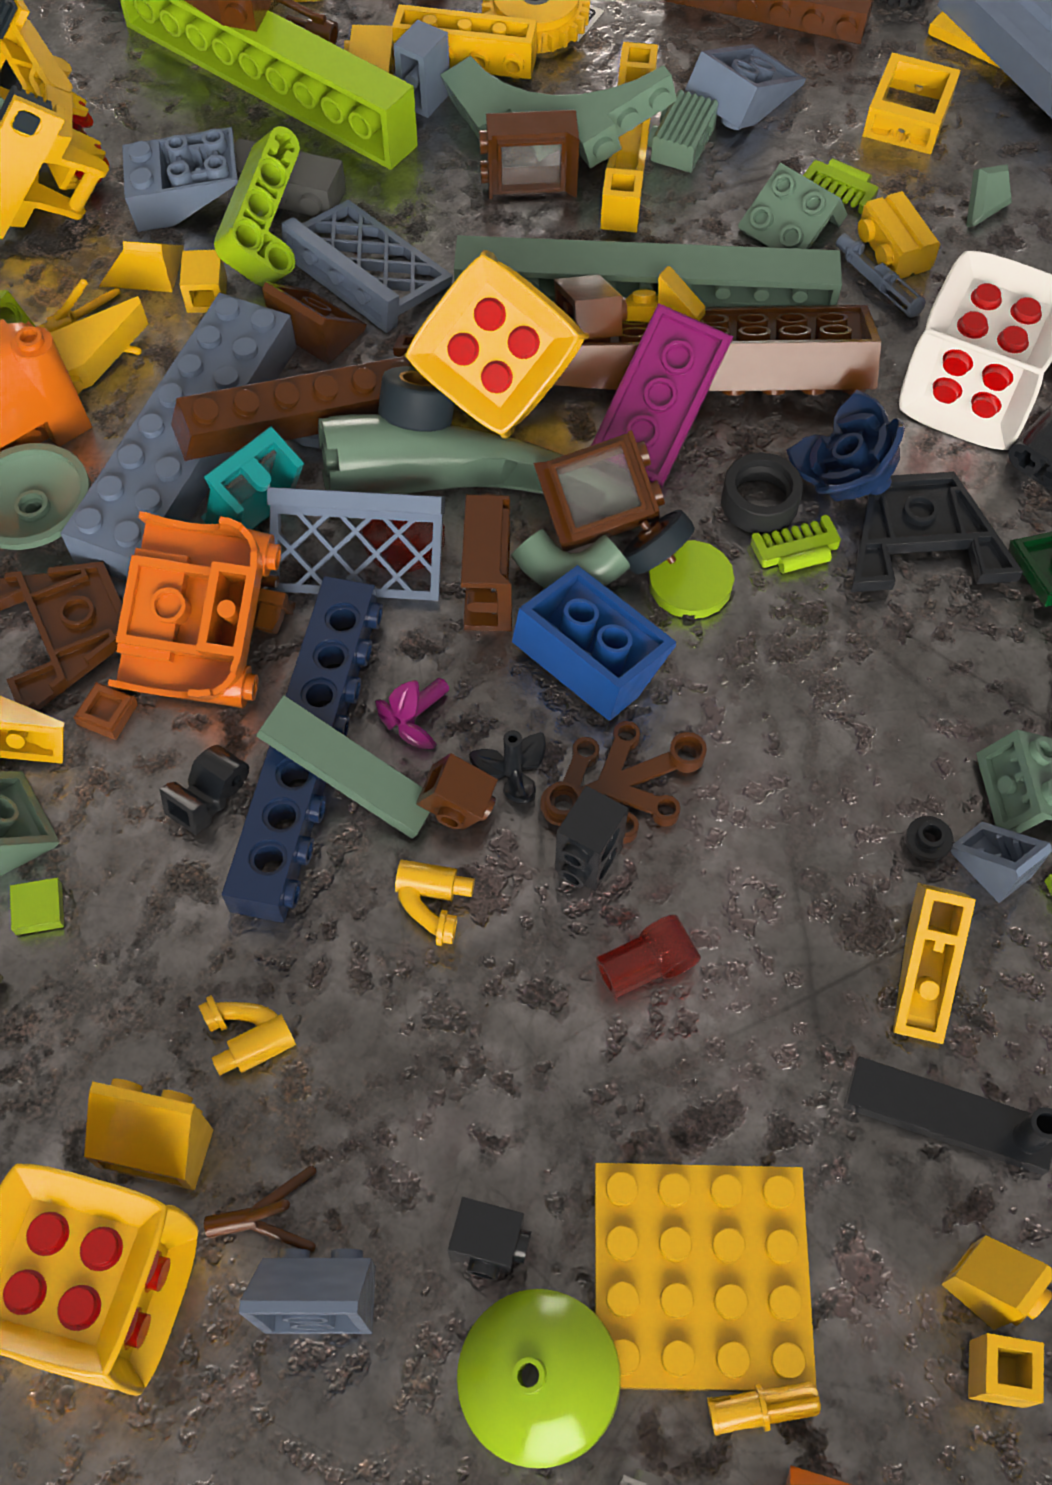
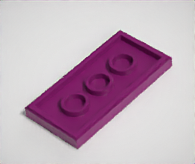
M658 303L591 446L627 434L628 431L632 430L636 443L644 440L651 465L645 467L649 481L657 480L660 488H663L733 341V336ZM624 454L603 460V462L630 473Z

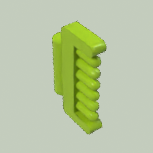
M834 158L829 161L828 165L814 160L803 175L833 194L838 188L835 195L840 198L847 192L842 198L844 204L849 203L851 198L855 196L850 205L854 208L859 204L858 213L862 214L867 201L877 197L879 189L878 186L870 183L871 174Z
M823 515L820 524L815 520L810 523L815 535H813L809 525L803 523L801 524V530L805 538L799 527L794 525L791 527V532L795 540L789 529L783 528L781 534L786 543H784L779 531L775 530L771 535L776 545H774L768 533H764L762 536L759 533H753L750 544L763 568L778 565L780 572L783 574L831 561V551L839 548L841 538L830 517Z

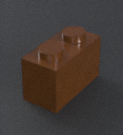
M598 274L554 279L555 304L569 315L584 333L589 334V338L584 340L622 336V322L627 320L628 314L625 298L602 276Z

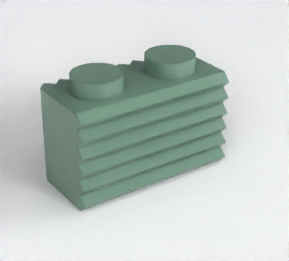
M681 89L676 94L677 101L661 112L660 125L654 124L652 126L647 145L652 148V162L692 173L698 159H700V155H702L705 149V145H707L712 132H714L718 101L716 99L711 101L709 97L705 99L702 95L698 97L696 93L691 95L689 91L684 93Z

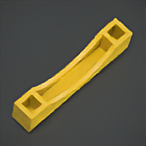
M623 42L618 86L636 80L656 69L657 44ZM651 117L637 125L633 130L618 137L621 150L608 159L605 171L600 229L637 233Z

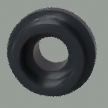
M922 816L911 822L905 834L906 845L910 853L915 858L926 862L943 859L952 849L954 842L950 827L941 819L933 816ZM923 832L933 834L938 841H928L924 837Z

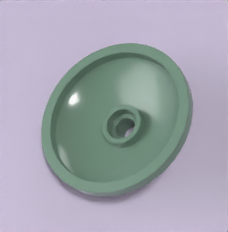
M45 443L22 444L0 452V548L9 550L31 549L43 546L61 537V531L91 487L90 478L84 465L73 453L59 446Z

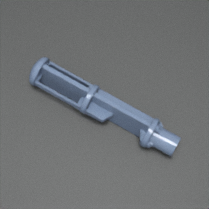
M846 233L837 239L835 245L845 253V260L851 263L880 292L897 305L906 316L912 318L922 312L926 304L925 299L885 263L874 264L863 254L865 245L861 241H854ZM898 279L918 298L914 300L897 283H895L896 280ZM890 290L893 294H895L904 304L908 306L907 310L903 308L887 292Z

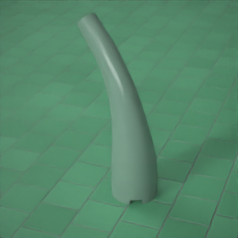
M380 414L339 415L318 420L319 449H322L324 466L322 476L325 490L410 494L439 489L495 487L544 494L533 463L547 462L564 456L558 452L511 437L502 438L496 433L454 424L443 430L424 432L407 430L392 425L383 419ZM589 465L558 476L567 502L586 508L604 518L641 506L635 489Z

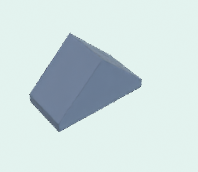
M981 822L953 843L950 851L969 873L1000 903L1036 873L1052 852V847L1049 842Z

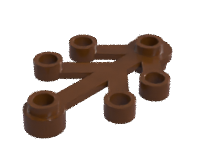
M631 721L619 722L614 728L613 744L599 779L581 786L587 768L597 763L600 750L596 740L591 737H581L573 744L572 760L563 781L550 785L543 792L540 801L541 812L547 821L560 826L571 808L569 810H559L555 805L558 802L565 801L573 807L585 786H588L616 802L652 814L654 822L660 826H672L677 822L680 814V803L678 800L670 795L657 796L634 788V786L676 769L686 773L698 770L705 760L706 743L695 733L683 732L673 738L669 752L622 770L629 752L634 750L639 744L640 729ZM629 732L634 738L626 741L621 739L619 734ZM582 748H589L593 751V754L584 757L578 751ZM690 753L694 759L684 760L679 757V754ZM668 806L673 809L674 813L665 816L658 811V808ZM629 812L626 823L631 825L633 829L625 833L623 844L632 842L638 834V819Z

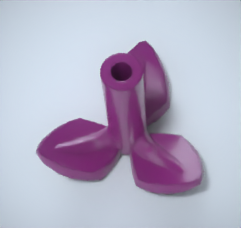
M437 678L419 692L417 680L406 682L395 688L390 694V705L385 700H375L378 715L389 731L395 725L399 726V735L408 744L420 749H433L437 746L436 742L424 729L415 725V719L448 693L449 686L444 679Z

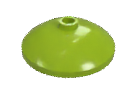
M528 1289L505 1296L480 1315L463 1343L457 1369V1389L462 1412L478 1440L493 1454L509 1463L526 1468H550L575 1460L590 1450L605 1433L612 1421L619 1401L621 1389L620 1362L614 1341L608 1329L588 1306L558 1291ZM529 1364L535 1365L539 1371L538 1382L532 1387H527L522 1380L523 1369Z

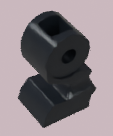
M216 744L207 748L193 762L188 777L189 787L187 789L176 781L167 783L159 789L164 814L197 835L204 828L210 826L212 816L217 811L224 809L226 798L233 796L243 786L249 774V765L220 745Z

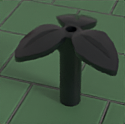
M511 730L506 732L503 738L504 757L497 750L479 749L469 753V759L473 766L497 779L505 775L508 777L503 789V793L508 799L517 803H528L534 798L536 793L535 782L523 774L522 771L537 769L542 763L546 750L544 733L539 732L522 739V735L518 731Z

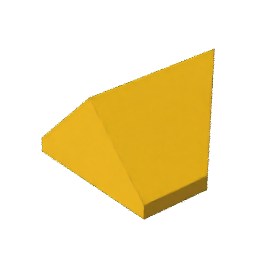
M123 241L122 252L99 287L173 292L184 245Z

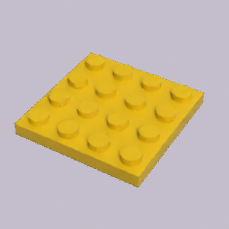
M595 1163V1314L604 1323L614 1341L620 1362L621 1389L747 1392L756 1390V1384H761L762 1389H769L808 1381L813 1382L816 1386L803 1167Z

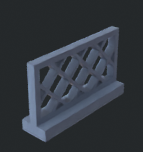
M346 200L304 223L299 222L294 217L282 223V241L294 253L295 265L386 333L397 327L400 314L452 285L453 275L350 200ZM348 215L358 224L343 223L336 221ZM315 232L331 233V238H321ZM335 235H356L358 236V241L335 239ZM362 236L378 237L384 243L362 241ZM340 251L357 252V258L346 257ZM361 253L383 254L384 260L361 258ZM388 255L404 256L410 262L388 260ZM365 270L383 272V277H374ZM388 272L410 274V279L388 278ZM415 274L430 275L434 279L431 281L415 280ZM392 290L410 291V293L399 299V295Z
M269 487L267 489V505H270L269 534L274 535L275 544H280L281 542L287 548L281 554L280 563L292 554L308 571L297 583L279 582L277 589L268 587V590L318 594L323 578L317 571L333 556L350 573L345 580L352 581L355 578L357 582L368 584L359 573L377 558L393 576L383 587L375 588L377 597L440 600L445 496ZM281 514L297 515L309 528L293 544L281 533ZM307 516L322 517L313 524ZM330 517H340L352 530L335 547L318 529ZM349 518H362L365 520L356 527ZM373 519L383 520L395 533L378 550L361 532ZM391 520L408 522L399 529ZM415 522H433L432 542L419 552L403 533ZM313 533L330 551L314 567L297 550ZM355 535L372 553L356 570L339 552ZM398 537L415 555L399 572L381 554ZM430 549H432L431 564L424 557ZM418 560L431 573L430 591L413 590L402 577ZM280 565L277 571L271 570L270 574L280 576ZM312 576L319 584L304 583ZM395 581H398L404 589H393L389 587Z

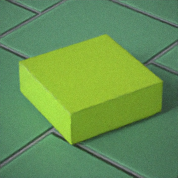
M58 877L10 885L11 930L15 935L64 927L62 883Z

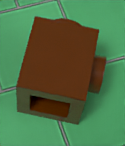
M450 753L432 765L416 805L435 814L436 819L444 826L464 830L478 821H484L489 816L496 801L492 793L498 779Z

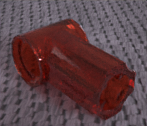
M669 915L646 927L641 932L640 937L598 956L596 964L606 988L613 994L614 998H617L661 976L663 979H670L681 975L694 967L701 960V956L678 916Z

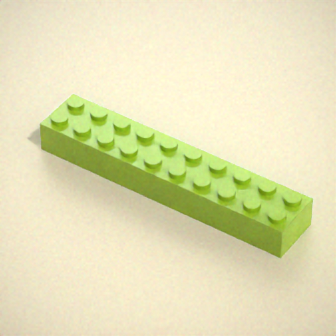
M120 0L128 28L390 170L418 146L413 85L269 10L257 32L223 26L184 0Z

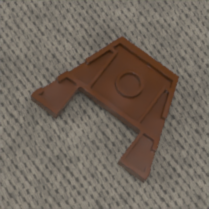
M103 561L50 567L47 573L23 576L21 571L7 572L4 578H0V611L26 601L50 657V662L6 679L15 702L39 711L117 651L118 643L116 642L122 602Z

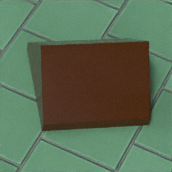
M265 282L262 291L266 307L291 315L296 345L328 365L366 329V323L309 289Z

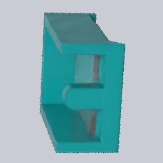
M269 427L204 476L210 488L206 507L207 512L200 518L205 524H218L220 516L227 517L242 523L248 529L254 530L270 517V505H267V489L269 487L296 488L304 462L272 427Z

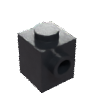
M462 1197L448 1247L449 1258L468 1264L466 1272L481 1278L497 1280L499 1273L511 1276L514 1261L524 1264L532 1231L523 1229L524 1213Z

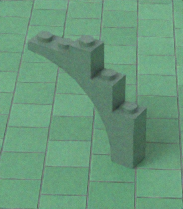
M471 55L441 74L450 100L478 139L479 130H486V113L576 110L579 154L590 169L621 150L618 137L633 130L637 125L677 101L672 75L664 65L636 80L610 89L568 95L530 92L506 84L486 72ZM561 144L528 147L536 158L541 160L559 149Z

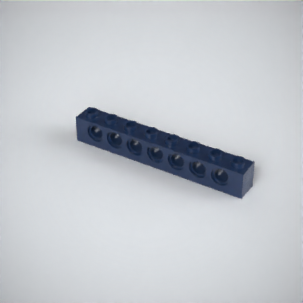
M324 576L286 697L347 737L350 725V717L347 716L350 703L356 704L361 690V678L358 675L361 665L367 666L369 664L372 653V640H369L372 628L379 629L383 604L377 603L375 585ZM345 627L351 628L347 631H338L339 629ZM331 664H341V665H340L339 667H337V668H333V669H328V668H326L327 666H329V665H331ZM321 701L330 702L323 707H314L316 703ZM270 745L221 895L231 913L285 923L288 909H294L299 901L301 881L297 879L301 866L308 865L312 857L314 839L310 836L314 822L321 823L325 813L326 796H323L326 782ZM293 780H307L299 787H288V784ZM282 820H294V823L286 829L274 828ZM268 862H282L281 866L273 872L261 871L262 867Z

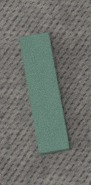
M284 695L256 734V737L411 839L418 834L430 813L416 805L423 787Z

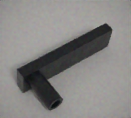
M858 1056L856 1059L844 1109L1040 1175L1049 1172L1052 1159L1051 1108L1042 1107L1033 1113H1029Z

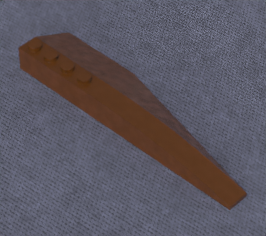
M868 305L705 308V315L700 322L733 336V341L709 391H721L725 395L738 396L744 394L745 391H761L766 395H781L786 390H801L805 394L820 395L825 393L826 390H842L844 393L853 394L856 390L865 393L866 389H877L881 339ZM625 321L622 322V336L584 340L579 351L554 385L617 390L649 322ZM416 334L399 335L393 347L394 356H404Z

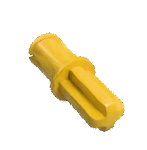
M810 1381L769 1389H762L761 1384H756V1390L707 1398L714 1436L763 1427L764 1432L771 1431L770 1424L814 1417L821 1410L818 1390L815 1384Z

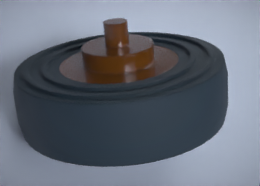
M682 510L670 512L651 524L645 519L639 524L643 530L628 544L622 554L629 562L630 570L635 574L649 571L666 560L671 565L677 560L673 554L687 542L693 534L695 527Z

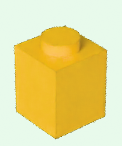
M215 250L182 251L179 286L187 313L207 312L219 292L226 294V270L224 262L218 257Z
M990 1333L970 1340L968 1399L1019 1408L1043 1404L1044 1343Z

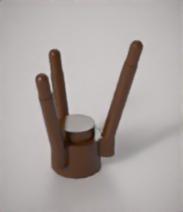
M275 0L309 18L304 20L287 15L286 20L336 45L338 38V23L336 21L328 20L325 14L314 12L293 0Z

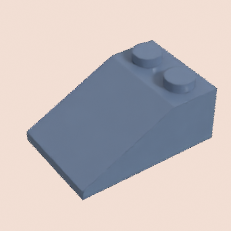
M747 44L701 51L684 93L689 91L691 95L696 93L698 97L701 95L705 99L709 97L711 101L716 99L718 101L717 115L722 117L721 122L731 129L740 130V128L754 126L802 87L806 78L755 45Z
M306 1249L278 1250L277 1258H262L240 1299L239 1314L265 1334H373L376 1266L371 1258H363V1251L359 1249L331 1250V1258H310V1251Z

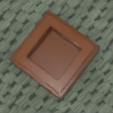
M95 682L73 718L78 726L117 740L138 703L134 696Z

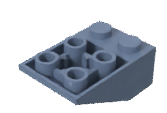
M232 127L210 129L203 132L174 135L167 138L137 141L122 145L124 195L138 232L175 226L238 183Z

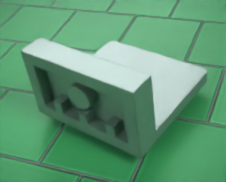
M780 163L738 224V228L741 232L769 248L809 249L828 221L840 227L848 214L840 197Z
M1017 729L976 753L996 826L1021 833L1046 819L1052 820V738Z

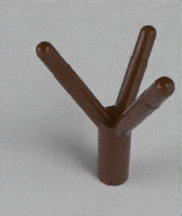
M314 1166L307 1167L250 1208L205 1216L204 1230L206 1236L210 1238L253 1230L293 1247L313 1252L316 1248L314 1242L260 1220L288 1210L290 1202L283 1198L316 1174V1168Z

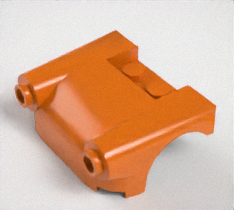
M1 319L0 452L17 445L42 443L49 438L56 446L60 447L93 428L51 333L45 328L34 327L29 321L27 323L7 324L4 319Z
M140 511L139 519L145 523L141 548H135V554L131 555L118 625L116 652L121 654L117 680L108 679L107 686L120 691L245 708L248 700H255L259 683L258 675L252 674L251 666L246 664L262 576L268 577L271 570H278L281 560V545L275 544L274 535L248 529L242 523L227 517L220 516L218 524H198L173 520Z

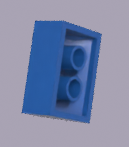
M578 565L519 608L512 638L513 644L608 721L612 720L639 697L674 650L677 643Z

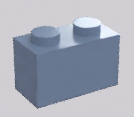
M417 20L393 44L396 77L414 86L415 112L428 118L449 96L441 78V74L450 69L448 32Z

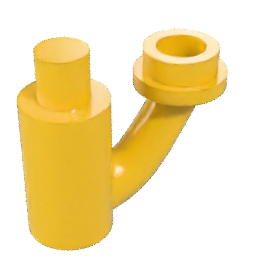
M401 859L396 874L395 892H398L402 906L415 921L436 936L437 946H443L444 943L453 944L457 927V916L450 915L448 910H441L438 917L422 902L421 896L452 901L454 894L472 897L475 878L457 876V868Z
M212 995L206 997V1002L198 1005L210 1032L219 1028L221 1031L227 1029L224 1020L245 1021L256 1025V1027L228 1040L227 1045L229 1049L211 1058L219 1076L236 1067L243 1073L296 1046L282 1014L278 1015L268 1007L247 1002L216 1003Z

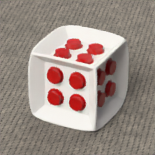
M981 251L963 252L948 273L931 308L925 331L914 349L901 387L899 409L919 423L962 440L992 449H1010L1024 428L1039 394L1044 372L1052 362V274L991 253Z

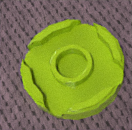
M688 540L673 554L677 559L673 564L670 565L666 560L649 571L650 594L656 603L670 614L682 618L684 614L688 616L695 615L694 619L705 618L720 611L729 601L735 579L732 564L725 554L711 544L696 540Z

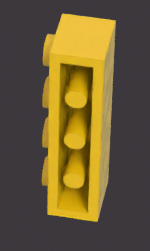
M398 5L392 24L393 44L417 20H420L448 32L450 68L471 55L491 75L514 79L532 78L537 57V20Z

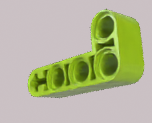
M283 126L273 128L251 148L214 240V247L218 257L261 287L264 286L265 282L275 283L291 273L295 268L296 262L291 248L269 232L300 150L299 141L295 134Z

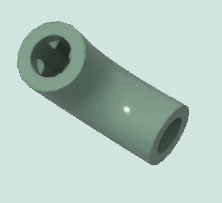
M541 529L525 540L511 554V558L521 570L543 589L550 586L577 565L604 586L614 582L630 569L627 559L606 535H602L585 550L570 553L558 547L545 530Z

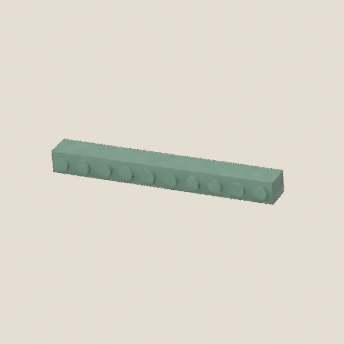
M457 235L454 262L455 282L468 265L480 256L483 250H488L495 254L498 261L519 273L551 301H555L554 279L598 274L625 299L634 291L642 289L653 290L658 295L659 274L667 266H670L705 307L837 305L842 288L840 250Z

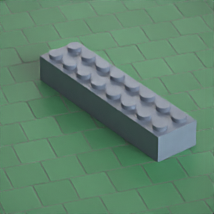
M219 292L60 534L74 563L84 564L103 561L110 576L127 581L131 555L135 554V548H141L145 523L139 519L140 511L173 520L190 522L210 489L204 476L227 460L232 452L185 461L171 426L176 399L178 397L277 380L297 348L291 315Z

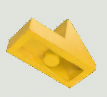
M667 266L659 274L658 295L653 290L642 289L634 291L625 299L628 311L626 321L650 322L658 303L698 321L705 315V305L670 266Z

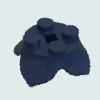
M856 390L838 409L834 417L831 435L814 434L805 437L792 447L786 449L790 462L799 471L800 476L815 485L817 493L829 494L834 501L856 499L868 494L879 495L885 492L892 483L891 475L900 461L899 445L903 438L905 425L902 419L894 418L890 422L884 407L877 399Z

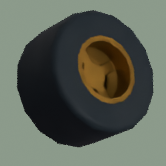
M395 367L384 372L378 413L383 419L403 429L424 432L443 430L451 425L455 403L425 379L414 367Z

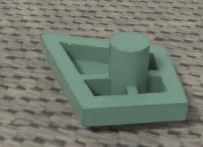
M1008 164L974 170L966 223L968 228L976 226L1012 203Z

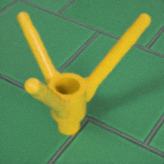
M81 279L62 307L54 315L47 317L46 323L37 327L45 328L49 332L65 327L120 295L121 291L119 288H114L72 312V307L88 285L87 280ZM129 345L124 352L140 355L142 350L139 347Z

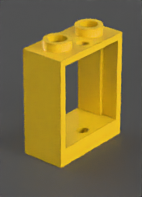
M892 52L870 104L862 136L931 155L951 104L961 70ZM891 87L940 101L934 114L885 101V98ZM898 129H903L905 132L901 133Z

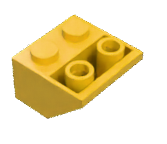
M113 1078L110 1085L92 1081L88 1097L84 1157L100 1169L195 1190L214 1129L202 1115L203 1111L198 1109L195 1104H192L193 1098L173 1090H162L161 1096L142 1093L143 1087L141 1085L124 1079Z

